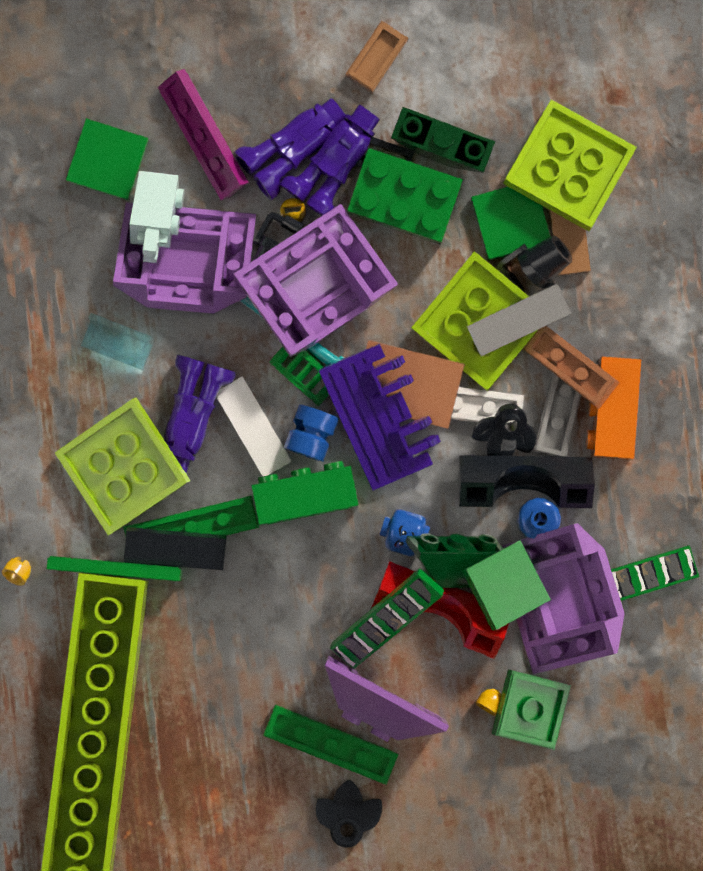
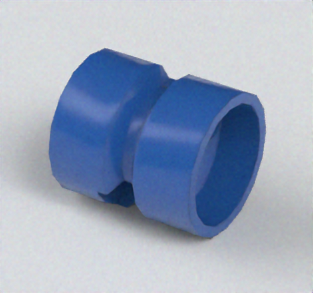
M299 404L293 419L296 428L289 431L283 448L324 462L329 448V443L326 439L329 436H333L339 418L321 410Z

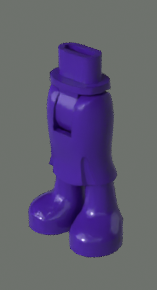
M330 98L323 105L317 103L314 105V108L305 110L297 115L280 131L270 134V138L255 147L242 146L235 150L233 154L245 172L252 175L266 160L276 152L278 153L279 159L254 175V181L258 188L272 201L280 193V180L292 168L296 169L302 160L320 149L334 127L345 119L346 114L334 99Z
M358 105L351 116L347 114L345 119L334 127L319 152L310 158L311 163L299 176H286L279 185L304 203L320 176L324 174L327 179L306 203L309 208L323 216L334 208L333 199L341 184H345L348 174L365 154L371 138L375 135L373 129L380 119L363 106Z
M177 354L175 367L180 372L178 392L174 394V406L166 425L164 441L185 473H187L190 460L195 461L196 457L193 455L198 453L203 444L208 420L215 408L213 404L222 386L231 384L234 381L237 372L207 363L199 397L193 396L205 362Z

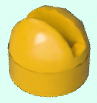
M298 198L286 199L280 207V215L284 218L288 215L302 222L306 217L305 204ZM301 206V211L285 213V208Z
M21 557L11 558L2 569V575L9 582L18 586H23L31 573V565L27 560L21 562Z
M487 689L479 695L475 704L485 712L496 717L502 693L496 689Z

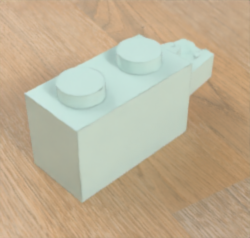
M139 171L129 225L130 244L143 245V262L157 263L159 248H170L172 235L178 236L180 216L176 215V209H182L184 202V189H179V175Z

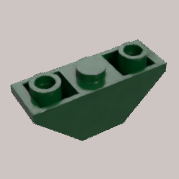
M405 107L401 109L391 139L424 158L451 168L484 173L496 142Z
M422 534L421 536H407L405 541L425 570L442 588H469L470 586L462 571L504 549L495 537L487 534L479 536H463L460 534L435 536L432 534Z

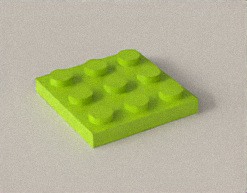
M551 99L503 184L589 232L637 147Z
M475 251L411 327L449 360L465 364L463 371L487 391L538 331L536 330L480 356L467 326L529 296Z
M137 398L131 399L55 452V455L108 536L191 481Z

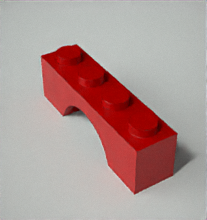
M389 561L371 609L416 571ZM443 588V596L424 612L437 614L450 621L459 631L463 647L495 659L505 639L509 623L492 631L473 594L458 588Z

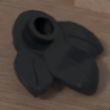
M505 404L497 410L495 416L481 419L475 425L471 435L472 439L476 441L486 442L488 456H512L515 449L524 453H530L536 444L534 428L527 424L524 410L515 404Z
M351 780L345 781L337 789L333 800L318 798L316 803L318 821L330 829L332 840L344 848L353 847L358 844L362 839L363 832L373 829L378 824L382 814L381 799L363 801L359 788ZM349 824L353 827V833L350 836L341 834L340 829L343 825Z

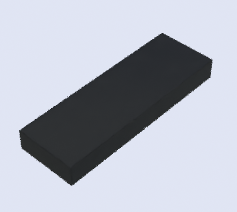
M127 527L124 562L223 570L226 535Z

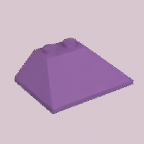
M126 202L113 279L114 287L147 308L212 314L247 297L233 274L251 262L256 214L184 207L182 209L177 208L176 215L180 216L178 236L172 235L170 248L160 247L157 263L143 262V245L130 244L129 224L133 203Z
M341 204L233 274L238 284L290 357L313 347L365 312L398 285Z
M578 523L539 534L535 539H522L521 542L551 599L516 619L533 674L618 653L625 613L605 549ZM515 542L502 545V547L505 548Z
M328 655L325 661V668L338 708L344 711L341 716L357 726L360 725L361 721L373 727L371 730L372 734L387 742L390 737L396 740H403L447 731L449 725L444 718L417 703L415 705L358 675V671Z

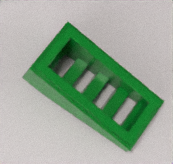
M282 346L269 361V364L319 407L329 396L327 388L324 385L316 395L311 390L322 379L319 369L323 368V366L304 350L298 353L285 368L282 363L289 354ZM304 359L308 364L295 377L292 372ZM314 368L318 373L305 386L302 381Z

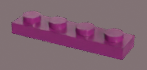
M182 69L174 72L157 88L220 200L230 198L249 182L186 70Z

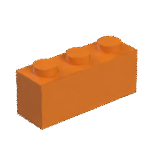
M602 356L598 359L597 365L620 383L600 408L589 402L588 416L594 417L593 430H587L586 449H590L591 457L632 460L635 454L641 359Z

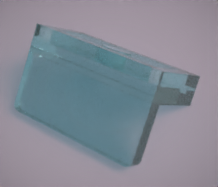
M90 313L88 317L90 324L81 346L143 371L154 345V338Z

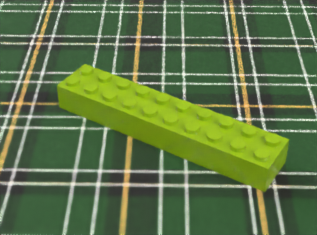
M78 573L41 871H113L148 580Z

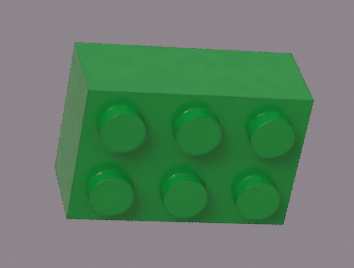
M368 148L347 212L349 215L441 245L463 179Z
M343 461L324 464V471L311 473L309 467L290 471V478L280 480L277 474L258 477V484L251 486L259 525L265 526L358 507L351 466L344 467Z

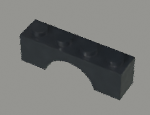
M460 455L458 473L459 507H493L496 500L505 493L526 489L538 491L549 496L559 508H592L595 489L592 457Z

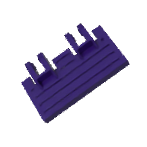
M380 343L319 369V373L373 491L433 465L428 451L417 456L414 455L441 442L438 435H430L423 440L409 445L405 436L427 428L432 423L430 416H425L404 426L400 425L401 422L412 418L411 412L401 391L387 396V394L411 384L414 380L411 374L403 375L392 382L382 385L378 375L401 367L405 360L402 355L374 366L373 362L385 357Z

